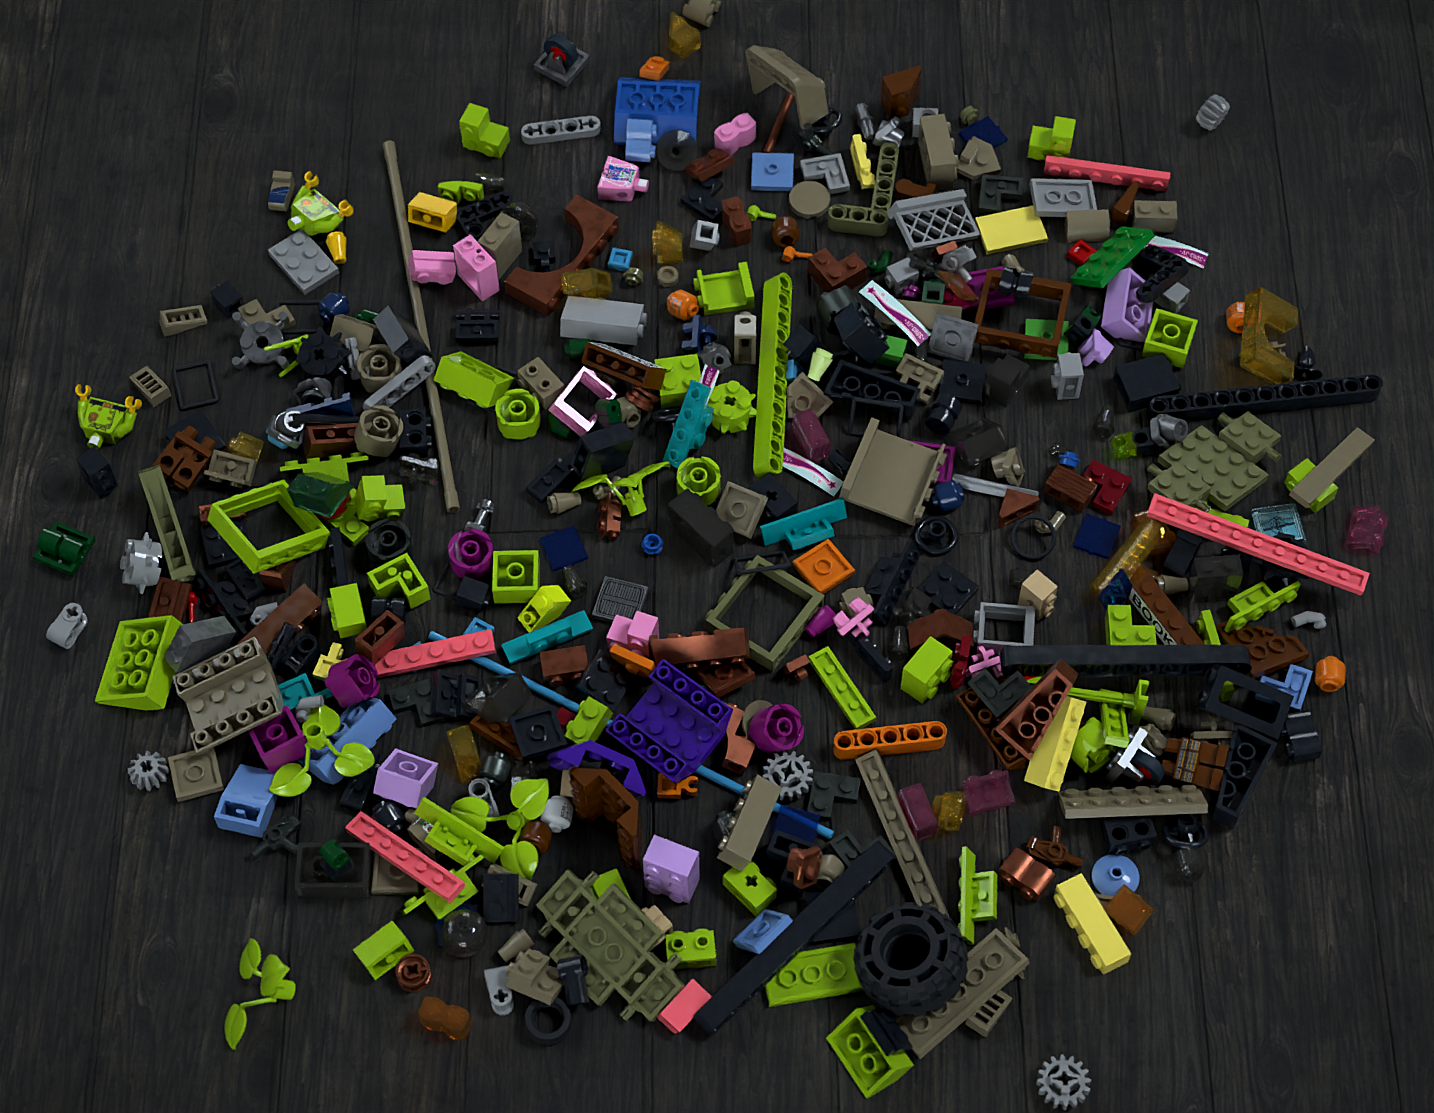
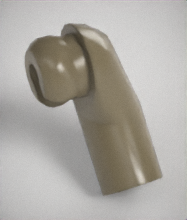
M614 476L611 482L614 483L621 478ZM596 485L592 490L595 498L598 500H604L609 492L611 493V498L616 495L609 485L606 487Z
M1057 511L1050 520L1055 531L1058 530L1066 519L1065 514ZM1035 521L1034 525L1037 532L1041 534L1051 533L1049 527L1043 521Z

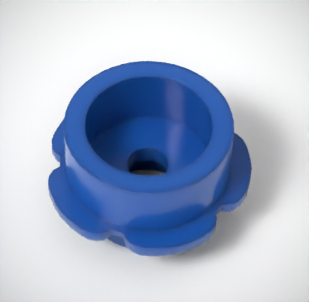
M1065 451L1064 455H1059L1061 458L1059 464L1077 468L1078 462L1080 463V460L1077 458L1078 454Z
M648 534L641 545L645 553L649 555L658 554L663 549V540L657 534Z

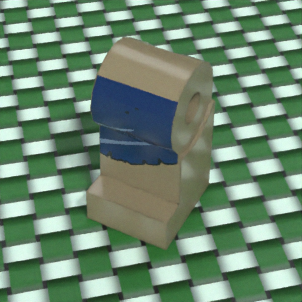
M274 171L268 200L269 210L287 211L295 186L292 172Z

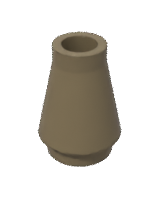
M579 492L552 493L551 496L547 497L550 513L560 514L581 505Z
M1161 574L1158 577H1154L1155 582L1166 596L1188 590L1186 578Z
M1146 706L1141 719L1153 724L1162 731H1171L1175 723L1176 713L1171 712V709Z
M522 929L519 932L516 931L503 947L498 950V953L507 962L517 957L520 951L525 953L528 948L531 949L530 947L534 945V942L526 931Z

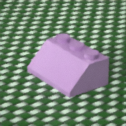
M1131 268L1121 270L1108 283L1101 327L1114 338L1121 337L1126 340L1145 342L1150 328L1153 302L1144 303L1140 300L1137 290L1145 280Z

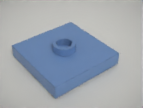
M753 153L751 190L791 191L793 188L794 154Z
M765 909L733 940V943L737 948L760 954L793 921L789 915Z

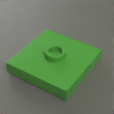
M1026 319L1025 335L1053 340L1057 320ZM1064 321L1057 358L1059 354L1068 353V338L1064 335L1068 328V321ZM1024 353L1025 359L1057 360V358Z

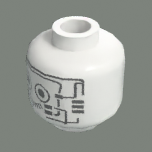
M552 796L551 799H548L547 806L541 816V821L547 824L552 832H561L562 829L570 827L574 808L569 799L563 796Z

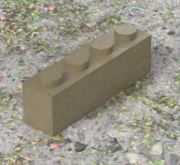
M896 299L931 334L938 312L961 319L962 307ZM876 306L875 318L882 324L881 330H890L893 327L899 328L900 332H904Z
M758 774L752 781L748 780L742 789L744 797L738 800L734 811L737 813L735 817H731L726 826L728 830L727 836L724 835L718 844L720 849L717 856L718 859L741 872L752 860L781 792V787Z

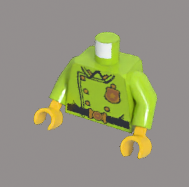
M309 171L304 176L307 183L305 186L302 185L291 205L292 213L291 219L288 220V226L292 231L301 228L310 236L319 233H331L344 220V216L348 217L353 214V208L347 200H343L339 203L338 209L315 189L310 190L311 187L318 185L319 179L316 175L313 180L309 181L312 178V173Z
M78 384L76 386L75 392L80 396L78 400V418L80 427L84 430L86 437L89 438L88 447L92 448L94 446L99 450L103 442L116 444L119 438L124 437L133 430L137 415L135 410L142 406L140 399H136L134 405H132L133 396H128L125 399V405L90 397L88 400L87 396L91 394V387L86 385V392L83 394L81 392V385Z

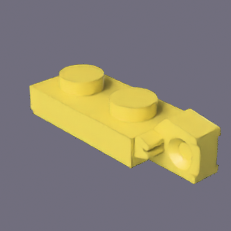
M860 134L853 135L850 152L857 179L860 180L862 189L874 188L875 175L870 173L871 163L870 159L866 158V143L862 142Z

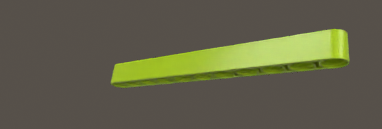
M780 273L764 282L753 471L758 479H761L768 473L774 476L781 473L783 469L787 395L786 373L789 355L786 353L788 348L783 343L790 336L792 281L786 273Z

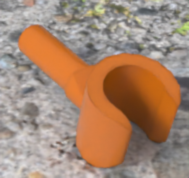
M788 246L784 249L782 261L790 263L794 257L808 258L812 254L798 252L793 247Z

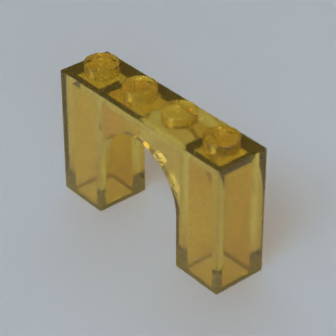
M1259 287L1248 293L1245 298L1240 367L1272 385L1288 383L1293 380L1294 361L1273 349L1266 338L1264 324L1283 334L1297 326L1298 308L1263 287Z

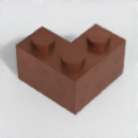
M826 248L808 257V273L824 292H831L843 286H849L850 289H853L866 281L867 266L855 252L838 262Z
M945 609L935 610L934 613L918 618L917 621L908 625L910 649L915 652L921 648L930 636L952 650L953 653L956 642H961L962 635L971 636L970 648L974 647L972 622Z

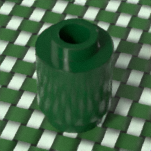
M568 339V343L564 344L565 357L569 356L570 360H582L586 343H595V341L589 339Z

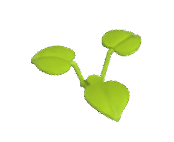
M661 462L646 466L627 478L619 479L614 483L607 478V474L596 475L582 481L571 493L597 483L605 482L619 497L622 504L627 506L630 516H634L647 510L643 501L642 479L647 474L653 473L661 467L670 468V463ZM637 485H638V491H637V490H633L632 487H635V488H636ZM615 486H628L629 492L625 494L626 498L621 495Z
M324 704L322 707L312 708L308 715V720L303 722L302 725L303 734L308 741L305 744L304 768L298 763L283 765L275 773L269 790L271 793L282 797L297 796L306 791L312 782L311 776L306 773L309 770L311 748L320 750L327 745L338 756L334 763L335 769L340 775L346 777H353L363 773L373 766L375 758L372 752L360 743L352 742L345 744L341 753L334 748L327 737L337 732L341 720L334 710Z
M525 779L517 782L511 790V802L519 809L511 812L509 815L487 817L490 810L489 804L482 798L474 796L459 799L451 806V813L481 833L486 828V821L507 820V825L512 830H516V834L512 840L513 845L504 846L500 854L501 864L504 868L514 873H519L520 876L530 881L532 880L538 865V852L530 842L520 841L517 843V840L522 833L524 825L543 814L549 797L548 779Z
M253 938L249 939L242 953L240 973L244 979H250L253 973L262 977L261 994L263 996L270 995V997L241 1003L240 1006L237 1004L231 1006L225 1020V1036L228 1044L234 1050H236V1045L246 1027L247 1020L244 1010L246 1007L267 1002L275 1003L277 999L291 1000L295 993L294 981L283 979L290 969L281 962L278 956L270 954L266 958L261 972L257 969L261 960V951L259 944Z

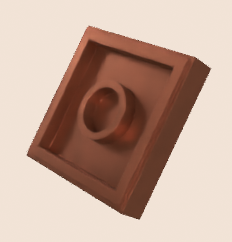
M731 661L722 662L721 666L709 667L708 664H704L694 670L695 676L717 698L756 679L755 673L745 662L731 664Z

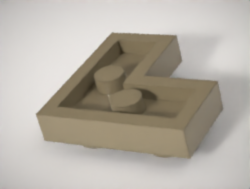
M255 299L238 308V312L250 325L260 320L275 325L280 320L278 314L282 311L290 319L289 324L283 330L296 324L286 305L266 314L258 300ZM260 338L257 342L259 343L267 338Z

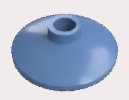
M1116 854L1106 855L1095 863L1092 870V882L1100 894L1117 896V900L1124 899L1132 895L1137 889L1139 872L1135 864L1127 857ZM1118 871L1121 875L1114 876L1112 872Z

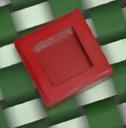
M1080 239L1067 252V257L1082 266L1097 250Z

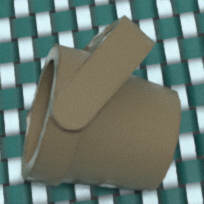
M1014 447L992 457L991 462L997 479L1005 477L1009 485L1019 487L1025 469L1018 449Z

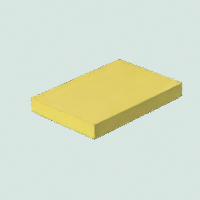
M1033 205L975 218V224L981 234L980 237L987 255L1046 243L1048 240L1040 217L1035 216Z

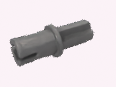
M864 103L858 104L855 107L858 117L857 124L862 129L864 138L866 140H873L876 134L873 127L874 120L869 115L867 105Z

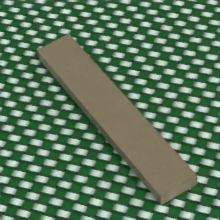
M1357 427L1292 489L1289 496L1305 508H1308L1375 440Z

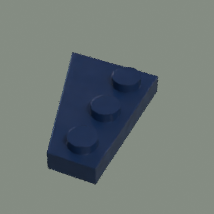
M350 392L342 394L343 398L340 399L326 398L324 403L318 405L308 403L287 409V412L295 410L302 414L355 416ZM305 423L304 427L312 426V425H331V424H326V423Z

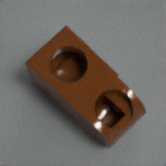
M908 179L899 180L895 186V199L899 201L935 194L936 184L928 183L925 187L913 184Z

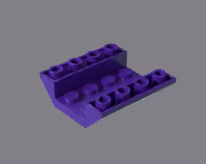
M662 659L649 675V678L654 682L627 717L619 713L605 731L672 782L676 783L695 773L722 740L733 709L669 662Z
M591 740L566 747L548 754L546 757L547 760L551 761L550 766L561 771L579 767L581 760L589 763L599 762L601 763L600 768L607 769L612 773L616 772L614 777L635 799L638 796H645L646 790L635 761Z

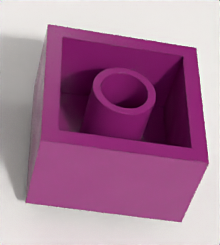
M288 705L283 707L281 715L248 730L263 762L271 774L283 765L293 763L306 756L305 744L307 740Z

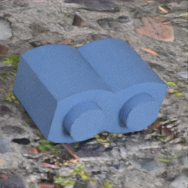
M627 119L625 161L651 162V158H655L656 145H652V138L656 137L657 125H653V120Z

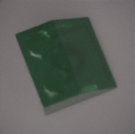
M319 472L299 473L287 488V491L295 507L331 518L352 490L354 484Z

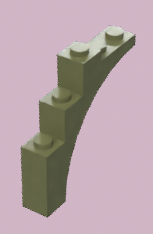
M156 465L138 471L172 581H189L196 574L161 466Z

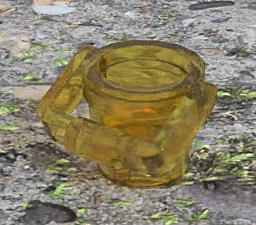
M951 791L935 796L932 806V817L939 819L938 826L940 829L947 831L960 830L966 807L965 792Z

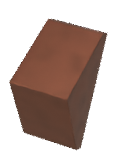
M1007 488L999 514L998 527H1005L1038 511L1040 501L1038 496Z
M290 560L260 571V577L266 589L286 593L296 561Z

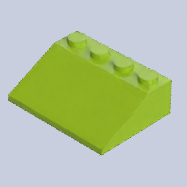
M172 615L120 621L95 702L146 711L164 709L173 681L172 676L175 675V671L164 656L179 626L184 624Z

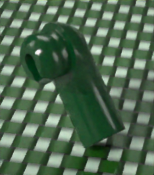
M884 250L880 261L873 260L872 262L870 260L867 264L869 272L876 275L886 271L887 267L890 266L893 253L889 250Z

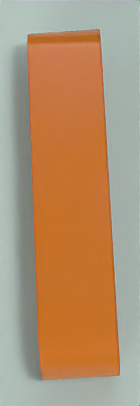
M939 721L842 731L834 737L833 752L837 758L848 760L857 759L874 750H877L880 756L938 750L945 744L947 728ZM937 733L941 737L934 738L931 736V734ZM909 736H915V737H917L918 739H917V740H910L908 737H909ZM892 738L895 742L888 743L885 739ZM870 741L872 744L864 745L862 742ZM846 743L849 747L842 748L839 744Z

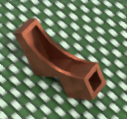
M729 703L727 705L733 709L725 736L722 738L724 758L721 767L743 776L756 743L751 742L748 737L735 735L744 711L737 705Z

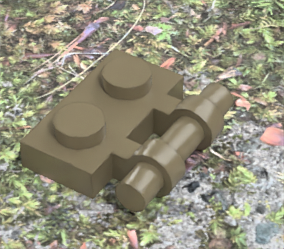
M905 353L896 369V374L902 377L900 381L908 384L910 380L918 384V388L921 389L920 401L928 404L931 396L924 392L926 389L935 392L944 375V371Z

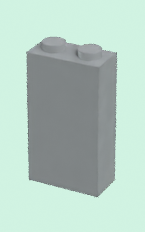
M568 296L561 316L560 336L637 345L638 338L643 337L647 313H644V304Z

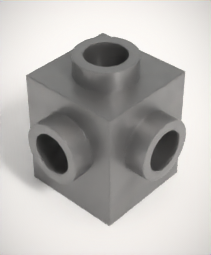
M715 342L705 345L703 350L696 353L701 373L705 364L719 370V374L725 372L726 368L731 366L729 350L727 347Z

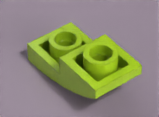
M449 181L439 183L438 185L439 197L456 202L457 204L460 203L462 198L471 202H477L484 198L482 184L466 181Z

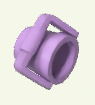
M1093 329L1090 336L1078 348L1082 366L1087 367L1093 360L1101 364L1114 348L1097 329Z

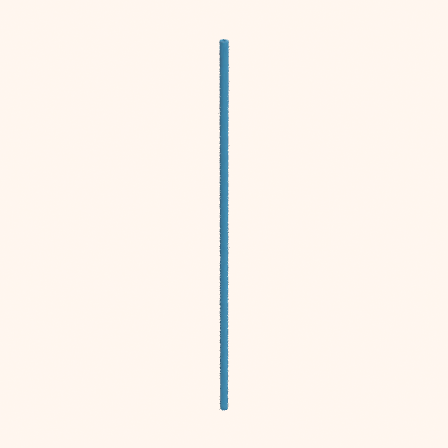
M431 631L428 639L432 641L448 639L434 631ZM484 656L470 659L578 714L577 709L580 704ZM609 719L605 728H607L612 723V720ZM702 765L695 772L744 797V793H742L744 786ZM775 803L773 812L831 840L834 831Z

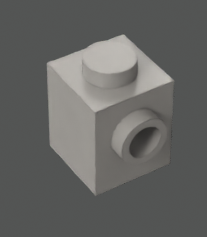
M698 220L692 228L690 247L711 251L714 245L717 246L719 241V233H717L718 224Z

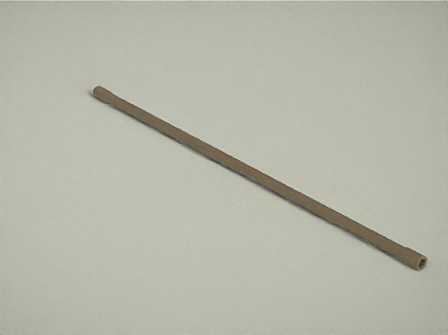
M385 141L383 143V150L389 172L415 326L431 352L419 282L410 281L408 259L413 248L398 170L396 147L393 141ZM433 372L425 379L444 485L446 509L448 513H457L460 510L459 500L455 490L437 383L434 381L435 372Z

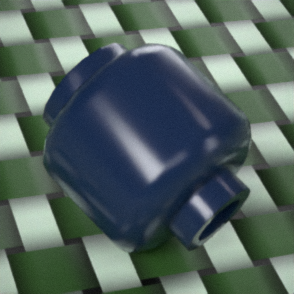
M339 292L329 293L318 304L320 319L327 324L329 322L333 324L336 315H347L349 313L348 299Z
M948 480L935 485V493L931 494L934 506H939L944 512L960 507L962 500L965 499L961 484H956L954 480Z

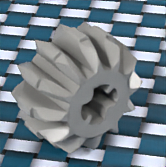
M1217 94L1210 96L1198 111L1196 116L1197 122L1209 131L1215 129L1228 113L1229 103Z
M146 751L145 756L137 754L138 760H131L130 764L132 767L128 768L132 784H136L140 790L146 787L148 791H151L154 785L160 788L159 782H166L167 778L165 775L169 773L165 758H160L157 752L151 755L149 751Z

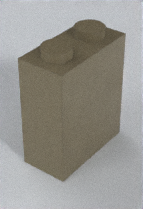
M502 212L477 241L496 261L498 280L522 252L519 221Z

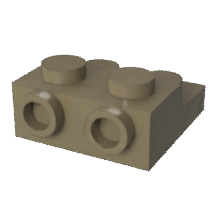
M529 948L525 953L520 951L515 963L511 962L506 971V976L508 977L506 987L548 1005H551L562 991L564 982L558 974V968L549 966L550 957L543 955L540 951Z

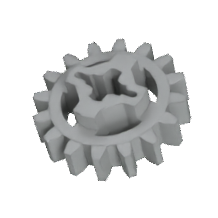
M785 750L783 751V756L775 753L774 761L768 758V766L763 767V778L776 784L775 781L779 783V787L782 788L779 794L780 800L788 796L789 801H792L793 795L800 799L801 791L808 793V785H812L813 781L811 778L813 770L809 769V761L804 762V755L797 758L796 751H793L791 755H787ZM789 770H791L789 777H787V780L785 781V777L789 773Z
M1061 1054L1058 1061L1052 1056L1050 1064L1044 1062L1042 1065L1044 1070L1038 1071L1037 1076L1040 1079H1037L1036 1086L1042 1087L1039 1089V1095L1045 1094L1044 1102L1053 1101V1108L1055 1109L1058 1104H1062L1063 1110L1067 1109L1068 1104L1076 1108L1077 1100L1083 1103L1085 1100L1084 1095L1089 1094L1090 1088L1087 1086L1090 1085L1091 1079L1085 1078L1089 1071L1088 1069L1081 1070L1083 1062L1073 1063V1056L1069 1058V1061L1065 1060L1064 1054ZM1058 1069L1056 1074L1048 1076L1051 1071ZM1060 1079H1064V1082L1067 1083V1085H1063ZM1077 1088H1079V1090L1074 1095L1070 1096V1092L1072 1090H1077Z

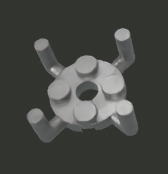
M282 311L278 314L280 320L275 325L264 320L250 325L239 312L233 313L234 321L244 330L240 338L244 356L241 359L239 357L232 359V363L238 370L243 369L250 361L256 364H270L276 361L283 369L289 366L287 359L281 355L284 347L269 351L257 347V341L260 338L268 339L267 346L284 342L281 331L290 322L285 312Z

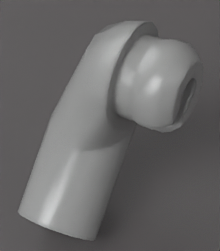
M277 602L256 607L250 617L251 625L256 627L278 607Z
M1306 611L1291 617V622L1294 627L1308 622L1314 623L1316 629H1321L1326 626V617L1322 613Z
M323 696L302 698L294 712L296 720L301 723L306 722L312 708L324 706Z

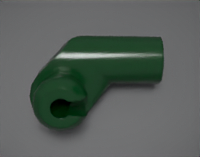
M363 310L355 314L353 318L374 323L372 319L379 313Z
M550 412L548 415L550 430L568 439L571 436L572 429L564 426L562 421Z

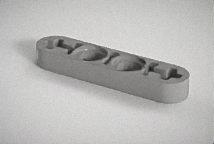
M585 116L526 124L521 129L522 140L526 144H539L593 137L600 133V120L595 116ZM568 126H574L577 128L573 132H569L566 130ZM551 128L555 129L556 132L554 134H547L546 130Z
M421 356L364 402L363 410L367 411L376 405L391 407L431 375L435 370V363L428 356Z

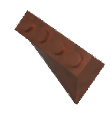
M745 628L713 630V635H708V632L696 631L692 632L690 637L672 633L669 634L667 639H658L657 635H649V640L656 666L664 659L676 668L686 667L688 670L700 668V665L708 664L709 667L721 666L722 662L731 661V664H740L745 662L744 659H750L748 631Z
M1060 658L999 720L995 730L1029 761L1073 686L1078 673Z

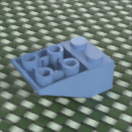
M240 764L223 792L214 818L218 828L263 838V832L267 829L278 795L271 793L269 790L276 772L271 774L269 770Z

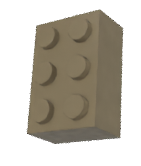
M945 114L921 116L919 123L918 146L927 184H936L935 190L953 188L954 180L957 179L956 167H959L958 155H954L953 152L955 150L954 138H950L949 135L951 134L950 122H946Z

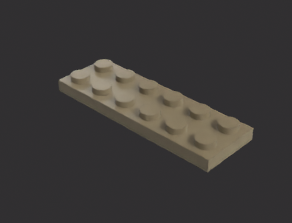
M1185 784L1182 787L1161 785L1159 788L1138 786L1135 789L1114 787L1112 790L1090 788L1088 791L1067 789L1059 792V803L1065 819L1208 813V804L1199 786Z
M997 928L967 953L968 972L966 979L963 983H960V991L953 999L949 998L943 1008L938 1011L934 1008L927 1011V1015L915 1017L914 1014H909L908 1017L895 1016V1021L901 1030L907 1034L908 1040L913 1046L911 1050L920 1059L1030 964L1028 958Z

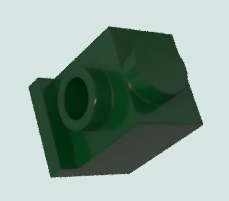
M937 279L924 281L922 302L943 305L946 284L941 283L942 281Z

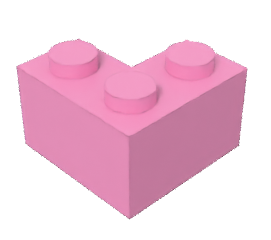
M636 611L633 620L616 615L606 637L607 648L611 649L613 644H617L645 658L651 659L653 651L649 635H657L659 639L658 617Z

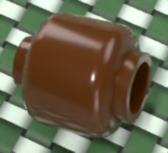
M783 216L777 218L772 223L771 232L776 245L788 247L796 244L799 240V229L794 218Z
M540 820L527 822L522 829L519 842H530L535 846L539 856L547 852L552 838V830Z

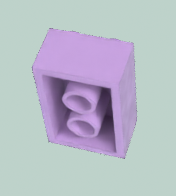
M654 835L643 858L645 887L651 893L657 895L662 893L669 896L674 902L689 904L700 880L699 852Z

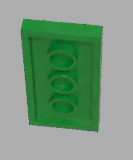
M1126 226L1118 228L1115 234L1105 241L1103 246L1096 253H1093L1070 277L1074 285L1104 288L1155 237L1151 229Z

